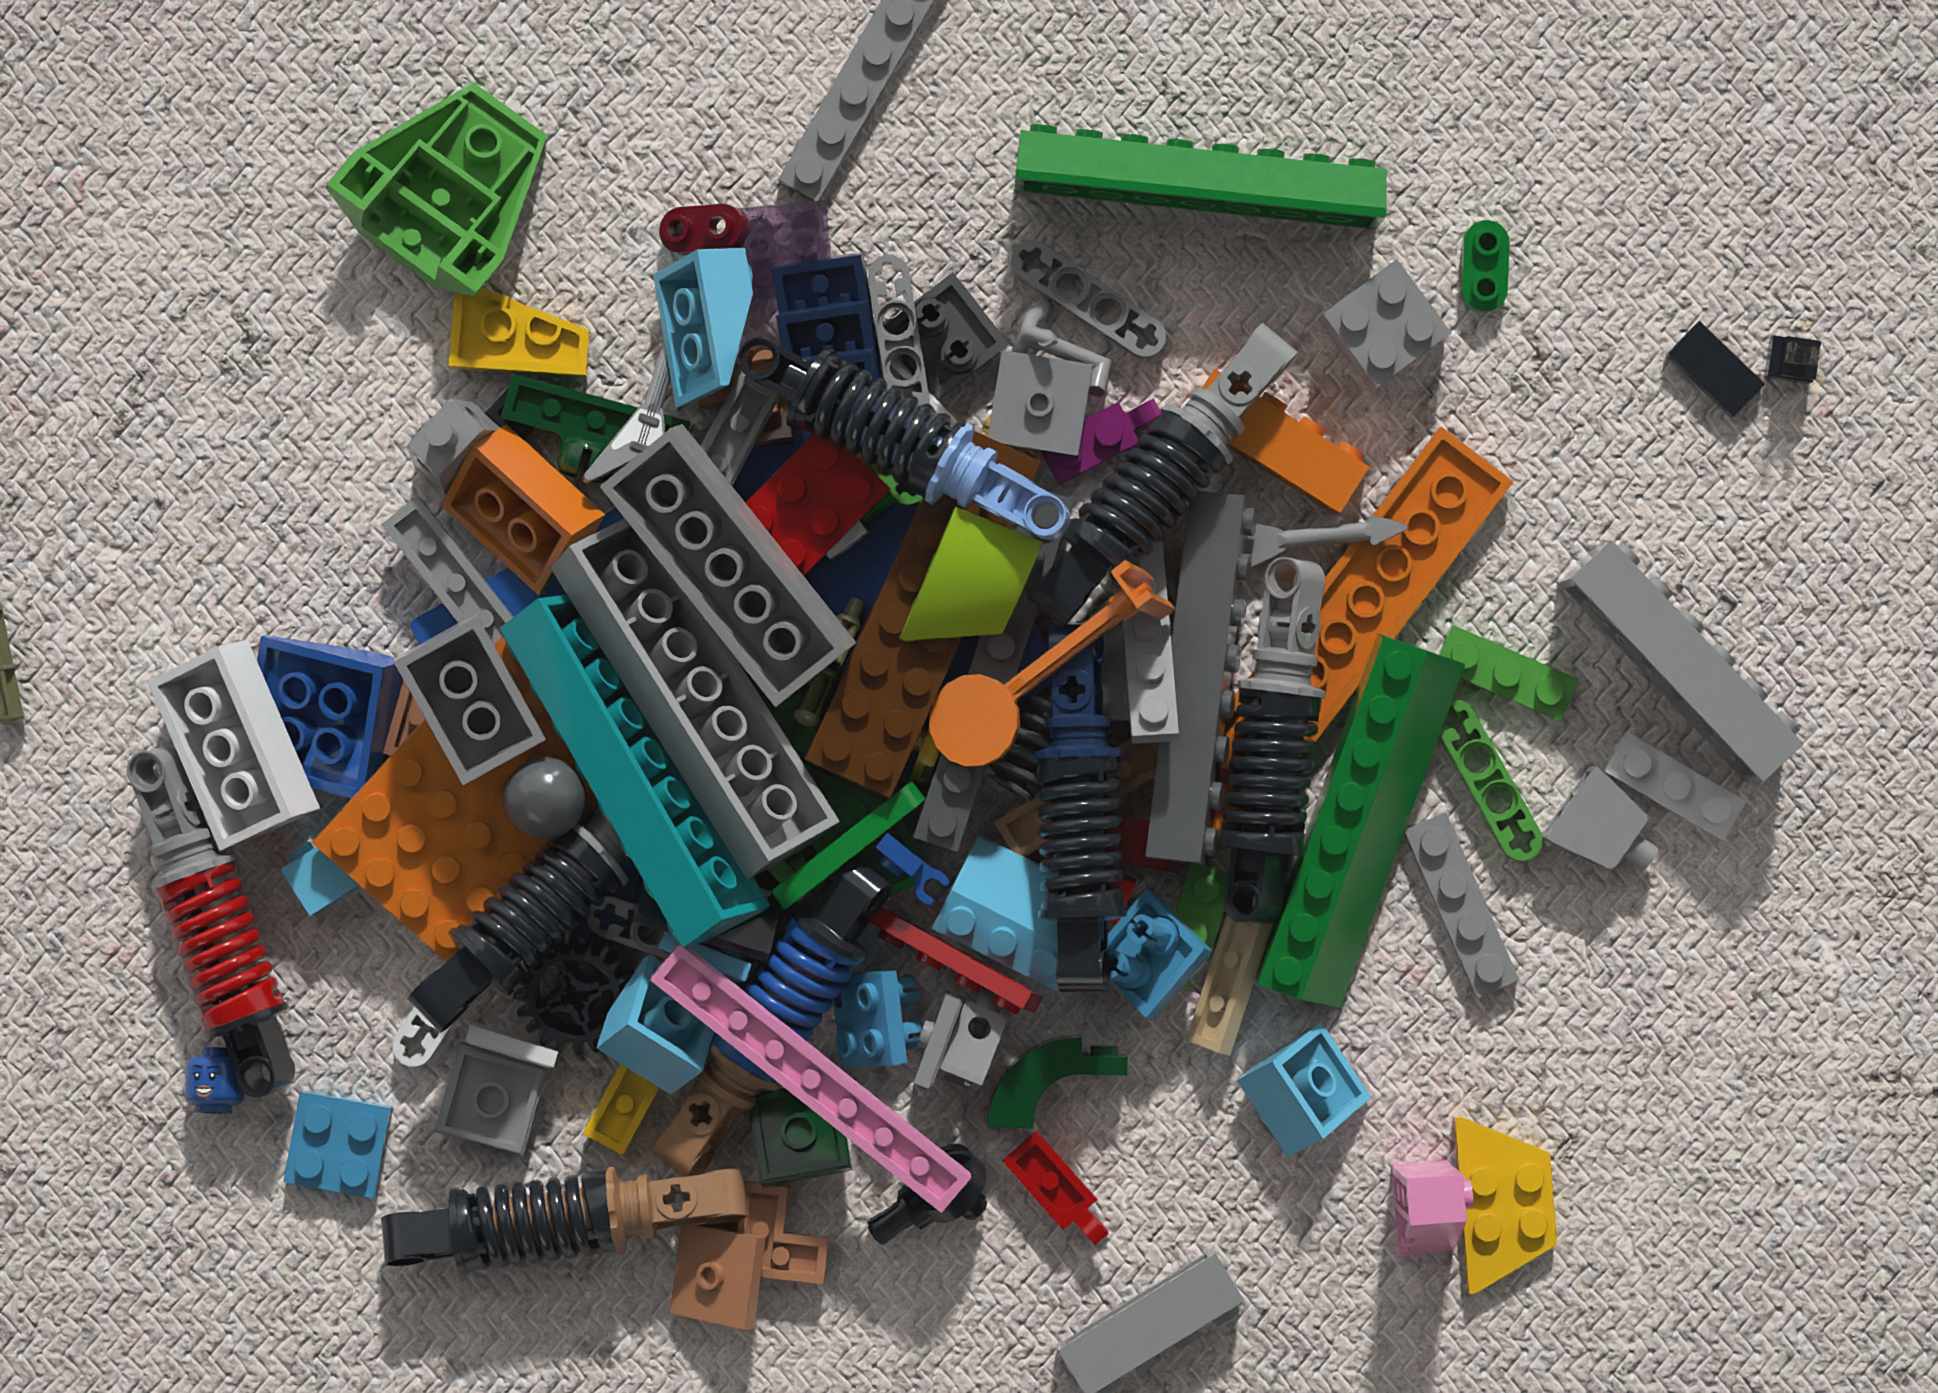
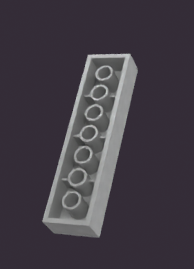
M626 519L570 545L554 563L551 570L747 880L819 841L840 822L736 657Z

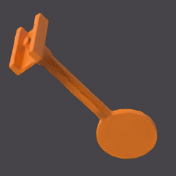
M1126 560L1110 572L1122 590L1109 599L1110 604L1006 684L981 674L963 675L947 683L935 697L929 713L930 734L936 748L948 760L966 767L987 766L1001 759L1014 745L1020 729L1017 701L1121 620L1126 622L1139 611L1162 620L1175 610L1171 602L1152 593L1153 590L1149 584L1154 579L1150 573Z

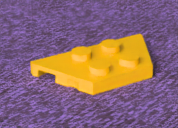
M1453 1116L1457 1170L1465 1176L1466 1181H1471L1473 1190V1209H1466L1467 1222L1462 1234L1467 1292L1469 1294H1477L1558 1245L1550 1152L1515 1139L1465 1117Z

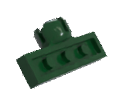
M512 374L501 420L552 433L560 437L561 448L557 459V466L565 475L577 478L583 453L591 455L588 465L589 469L639 407ZM664 414L665 432L681 424L689 431L691 421ZM610 473L593 481V483H603L610 477Z

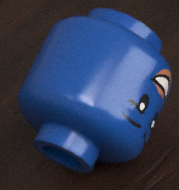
M203 1047L202 1056L193 1057L186 1062L184 1099L187 1103L195 1105L196 1113L232 1114V1107L238 1106L244 1101L245 1093L239 1087L227 1048Z

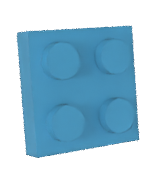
M304 1090L300 1091L283 1182L374 1199L377 1195L393 1107Z

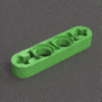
M1453 699L1450 705L1451 709L1454 712L1463 711L1466 718L1460 722L1465 734L1469 735L1475 730L1478 739L1464 742L1455 750L1452 741L1460 740V737L1454 728L1445 729L1444 727H1442L1439 739L1502 852L1513 860L1526 861L1532 859L1539 853L1542 847L1543 838L1540 829L1474 710L1468 703ZM1472 747L1484 749L1489 757L1487 768L1477 774L1468 771L1463 762L1466 751ZM1494 787H1502L1510 794L1511 804L1503 813H1494L1486 805V795ZM1518 810L1523 818L1514 820V823L1520 832H1530L1532 838L1527 841L1529 849L1526 852H1523L1520 848H1510L1509 842L1514 839V834L1509 825H1505L1499 830L1496 824L1497 821L1511 818Z

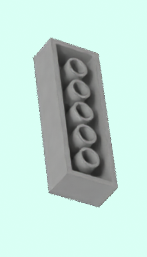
M683 424L670 428L599 486L775 707L856 644V641Z
M1611 540L1597 545L1558 584L1745 782H1764L1804 744L1796 736L1800 731L1799 727L1783 711H1779L1777 714L1774 713L1764 702L1768 695L1763 688L1750 677L1745 681L1732 668L1736 661L1730 653L1720 644L1716 643L1712 647L1700 634L1704 630L1702 624L1686 609L1680 613L1668 600L1672 596L1670 590L1657 577L1652 576L1648 579L1638 569L1637 565L1640 563V559L1625 543L1620 542L1616 545Z

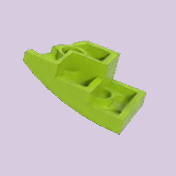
M955 507L899 639L908 642L923 639L1002 634L1023 591L1043 542Z

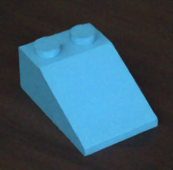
M745 248L697 249L653 274L676 408H684L729 386L753 295V273L747 261Z

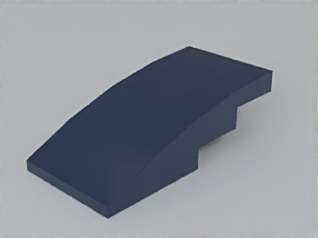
M864 252L772 266L771 272L779 312L776 320L781 347L812 364L823 350L830 347L837 351V354L844 360L856 364L858 372L861 370L871 372L872 382L875 379L881 378ZM787 400L788 408H790L791 401ZM792 428L796 452L814 434V431L803 432Z

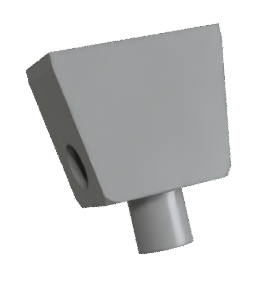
M453 398L447 401L406 446L413 465L445 495L471 445L500 428L484 414L485 412L471 401Z
M1588 766L1541 834L1544 841L1606 870L1612 871L1622 857L1644 871L1659 850L1658 847L1639 835L1649 819L1648 815L1597 766Z
M982 986L976 995L974 1003L968 1001L963 1003L936 1077L973 1092H977L980 1089L1008 1020L1007 1017L999 1014L1001 1007L993 1002L997 994ZM972 1023H977L984 1027L985 1033L982 1039L974 1038L969 1033Z

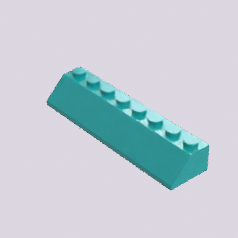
M568 595L538 598L504 624L500 630L507 640L509 652L519 661L530 681L532 692L542 701L552 719L555 732L564 740L574 757L577 771L590 785L598 799L600 811L610 820L621 840L623 851L633 860L644 880V887L647 893L657 902L667 920V927L670 933L679 941L682 948L708 941L769 908L770 904L755 878L747 880Z

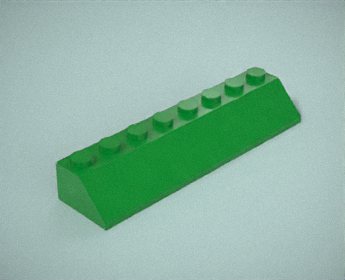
M1042 124L1030 125V131L1020 130L1014 191L1373 230H1376L1386 218L1387 169L1375 168L1376 161L1369 159L1352 158L1349 159L1348 165L1330 163V156L1313 153L1303 154V160L1284 158V151L1276 149H1258L1257 155L1239 153L1238 146L1229 144H1213L1212 150L1193 148L1194 142L1183 139H1167L1166 145L1148 144V137L1136 134H1122L1120 141L1102 139L1103 132L1089 129H1077L1075 136L1057 134V127Z
M1380 633L1377 634L1305 833L1303 845L1305 855L1297 856L1284 892L1283 912L1273 922L1255 978L1258 985L1300 1000L1341 1008L1465 663Z

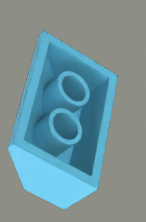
M978 834L937 915L932 929L1055 991L1058 987L1056 980V960L1058 955L1057 921L1038 918L1040 905L1045 901V894L1040 890V883L1054 876L1042 874L1039 870V864Z

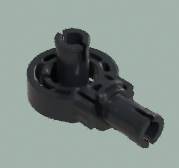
M950 1144L941 1147V1150L971 1173V1179L942 1213L906 1184L902 1185V1188L898 1190L897 1201L867 1220L871 1235L879 1244L885 1245L896 1237L897 1234L913 1224L920 1230H923L933 1222L947 1223L961 1216L967 1220L978 1218L987 1206L986 1196L982 1194L986 1182L984 1163L964 1145Z

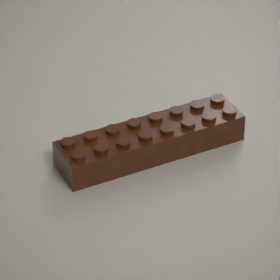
M974 431L972 443L980 446L983 450L989 447L998 452L996 464L1000 463L1033 481L1041 461ZM943 494L934 504L926 502L924 497L919 501L859 633L856 644L850 653L840 679L822 715L821 722L817 726L802 760L804 765L883 801L890 799L962 639V637L936 638L908 642L899 639L914 600L919 594L932 558L937 552L952 511L955 507L961 508L957 505V499L951 498L950 495ZM975 502L966 510L1007 528H1012L1011 524L980 508Z

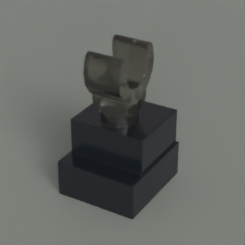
M1771 336L1764 378L1803 384L1813 383L1817 375L1821 341L1791 336Z

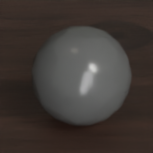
M548 756L532 758L519 765L508 777L504 787L503 805L508 819L517 831L539 840L556 839L571 831L581 820L586 808V790L582 778L569 764Z

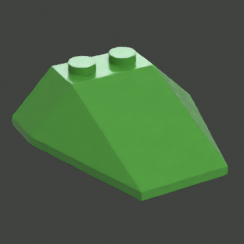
M473 82L354 151L326 184V189L363 237L432 287L476 296L503 264L547 135Z

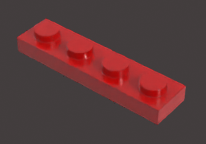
M882 907L870 921V923L881 928L878 937L899 949H902L905 943L919 950L916 959L938 971L941 970L943 964L957 971L958 973L954 979L956 982L979 993L982 986L997 995L993 1002L1015 1015L1019 1013L1021 1008L1035 1013L1043 999V996L888 909Z

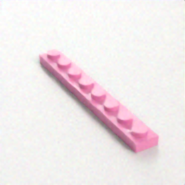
M679 943L651 976L650 981L939 1212L942 1213L971 1179V1173L688 946L682 948Z

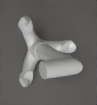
M1046 300L1032 307L1024 316L1011 352L1027 354L1030 348L1037 352L1041 350L1063 360L1093 364L1089 394L1095 397L1103 396L1106 391L1112 360L1059 339L1051 330L1037 327L1038 323L1046 318L1049 309L1054 307L1051 300Z

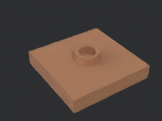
M704 1224L681 1227L670 1314L742 1330L754 1329L766 1237Z

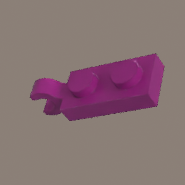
M1154 398L1126 414L1120 403L1117 402L1084 419L1079 456L1040 451L1059 486L1136 446L1138 438L1134 431L1156 420L1160 416L1161 411Z

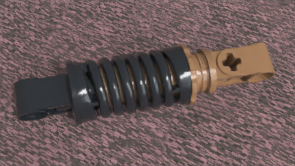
M608 1167L604 1171L584 1173L581 1176L582 1188H579V1181L575 1175L565 1177V1190H562L559 1178H549L546 1193L541 1180H532L529 1184L530 1195H527L526 1185L523 1182H515L512 1185V1197H510L508 1187L504 1184H499L494 1189L495 1199L493 1203L489 1190L484 1186L477 1188L474 1194H469L464 1189L460 1190L459 1187L451 1188L448 1208L423 1212H398L381 1217L385 1265L409 1266L429 1260L454 1257L459 1274L465 1276L469 1275L470 1272L488 1270L492 1264L496 1268H505L509 1262L515 1266L525 1264L527 1259L531 1263H541L544 1257L549 1261H558L562 1254L567 1259H573L578 1256L579 1252L584 1256H593L599 1247L606 1254L616 1253L617 1255H622L626 1251L627 1239L633 1236L640 1237L643 1235L646 1240L656 1238L657 1230L707 1223H731L746 1219L748 1214L743 1171L740 1169H722L701 1175L650 1181L648 1174L638 1175L636 1180L620 1181L615 1167ZM683 1193L687 1201L682 1204V1211L675 1212L671 1203L675 1202L676 1194Z

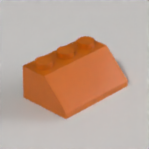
M507 424L471 445L441 504L450 515L538 596L545 592L557 579L551 567L570 545L595 534L605 516L597 506Z

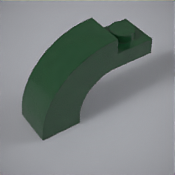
M1081 1034L1055 1037L1031 1047L1013 1061L997 1083L988 1109L987 1127L1033 1129L1034 1112L1037 1102L1052 1083L1066 1076L1080 1074L1127 1076V1055L1118 1054V1046L1090 1045V1053H1082Z

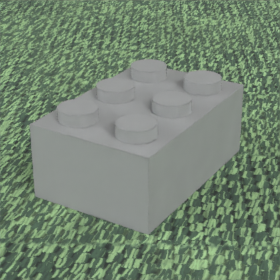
M477 614L394 658L395 666L462 785L546 740Z

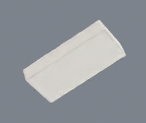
M477 1022L469 1026L465 1039L468 1044L549 1069L558 1065L561 1053L556 1050L555 1046L549 1044L543 1046L539 1041Z

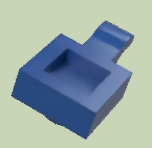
M890 832L876 846L883 853L878 858V861L898 877L905 871L914 878L915 893L925 904L931 905L934 901L924 890V884L928 879H937L945 886L950 882L945 873L930 867L922 858Z

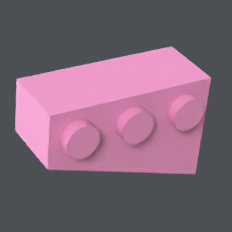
M1447 1161L1392 1165L1398 1255L1453 1252L1467 1222L1466 1209H1473L1471 1181H1466L1465 1176Z

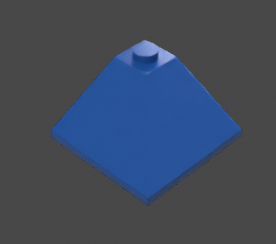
M263 635L260 637L257 662L311 788L352 798L378 770L383 757L384 747L403 684V678L394 664L395 657L367 650Z

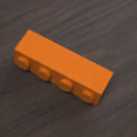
M1214 368L1202 388L1207 390L1222 372ZM1242 381L1235 385L1231 384L1229 392L1233 395L1240 391L1244 392L1246 384ZM1264 392L1262 397H1259L1241 417L1240 420L1244 424L1245 430L1239 437H1233L1226 447L1333 515H1339L1370 468V466L1362 462L1365 455L1344 441L1339 446L1333 444L1323 437L1326 433L1323 427L1306 417H1302L1300 422L1285 413L1288 407L1285 403L1273 395Z

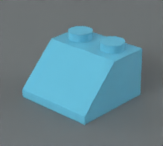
M648 955L642 960L608 1011L597 1049L671 1095L703 1072L714 1031L650 981L651 976L660 967L662 962Z
M1321 1021L1260 1060L1237 1079V1082L1287 1157L1323 1140L1371 1098Z

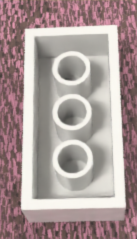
M248 639L217 646L147 681L219 851L250 842L320 809Z

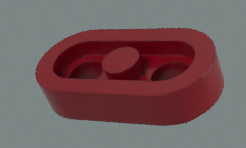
M728 204L676 207L668 211L662 218L659 236L661 242L668 250L688 255L697 249L740 248L748 238L750 224L746 214L741 209ZM724 219L725 229L722 233L718 234L717 224L720 220ZM682 222L684 231L677 237L675 233L676 227Z

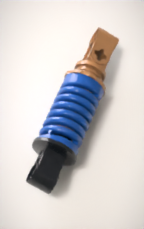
M853 857L849 859L838 870L829 889L814 911L803 906H796L791 913L792 917L785 926V934L782 937H778L774 942L776 951H770L767 962L765 961L767 965L758 966L755 970L757 980L747 982V994L805 1041L809 1040L813 1035V1028L822 1022L823 1013L829 1011L832 1007V999L838 997L842 992L841 983L849 981L852 977L850 966L854 967L865 962L869 956L868 951L858 939L874 915L888 900L892 892V884L858 858ZM715 1032L709 1050L714 1055L709 1065H704L703 1072L698 1075L699 1083L654 1146V1153L683 1177L701 1175L711 1163L715 1151L734 1126L742 1111L751 1110L757 1099L755 1096L759 1089L765 1088L776 1091L781 1086V1084Z

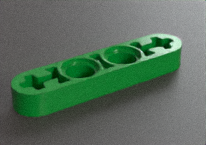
M910 781L894 793L890 799L880 804L770 892L785 910L902 819L926 798L915 784Z

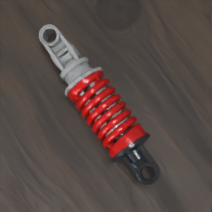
M160 747L140 751L129 760L127 776L141 809L143 824L150 834L154 845L151 849L153 858L160 860L159 864L163 869V875L152 882L151 886L153 890H156L164 912L168 911L165 916L166 921L170 925H176L171 931L173 939L178 942L184 941L178 946L177 951L182 958H189L184 962L183 968L187 974L194 975L189 981L191 989L201 991L196 995L195 1001L202 1014V1021L206 1029L204 1031L205 1037H223L239 1087L248 1096L259 1098L284 1089L294 1079L295 1065L290 1057L276 1017L290 1007L288 1001H284L279 989L275 990L278 987L277 979L269 977L256 982L271 974L273 968L269 961L256 963V961L264 958L267 953L265 946L262 944L250 946L260 939L261 934L257 928L244 930V928L252 925L255 920L253 913L250 911L238 913V911L248 906V898L245 895L232 897V893L239 891L243 885L241 880L236 878L238 874L235 869V855H218V852L215 850V844L212 842L213 834L206 824L203 811L177 750L172 747ZM154 760L160 767L159 779L153 771ZM263 1064L270 1072V1082L263 1076Z

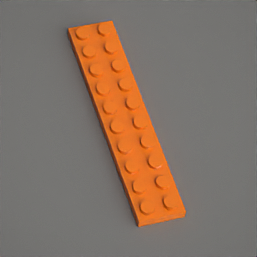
M1442 426L1437 429L1372 515L1405 523L1407 530L1378 545L1371 544L1370 540L1351 542L1325 576V587L1320 610V632L1315 649V657H1318L1317 667H1313L1311 671L1313 673L1310 679L1312 686L1325 691V698H1322L1319 720L1315 722L1319 727L1318 733L1307 737L1315 742L1359 686L1377 634L1380 633L1392 638L1397 636L1514 482ZM1301 626V630H1306V626ZM1255 669L1247 679L1254 678ZM1239 690L1235 694L1233 717L1231 719L1226 718L1224 736L1230 739V750L1227 764H1220L1218 782L1224 783V800L1221 810H1215L1213 828L1218 829L1220 835L1223 822L1228 823L1223 819L1225 810L1245 811V809L1229 806L1225 802V795L1228 792L1240 791L1228 786V777L1232 774H1242L1232 770L1229 766L1232 757L1244 756L1232 750V742L1236 739L1244 738L1235 733L1234 725L1239 721H1249L1248 718L1240 717L1236 712L1239 704H1246L1238 703Z

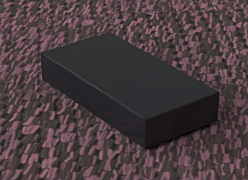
M1701 321L1696 322L1666 353V356L1730 418L1734 417L1765 385Z

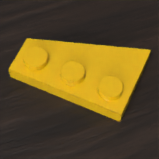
M482 288L476 296L454 292L448 366L451 369L587 378L591 332L586 328L542 310H536L514 301L508 296Z

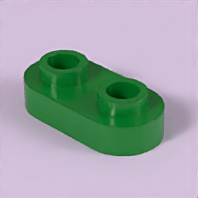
M1482 220L1476 222L1466 231L1462 239L1460 295L1463 303L1470 310L1477 313L1494 311L1505 301L1508 293L1510 241L1507 231L1495 221ZM1480 236H1491L1495 242L1494 249L1490 251L1483 250L1479 245ZM1483 280L1490 282L1493 286L1492 295L1482 296L1477 290L1478 282Z

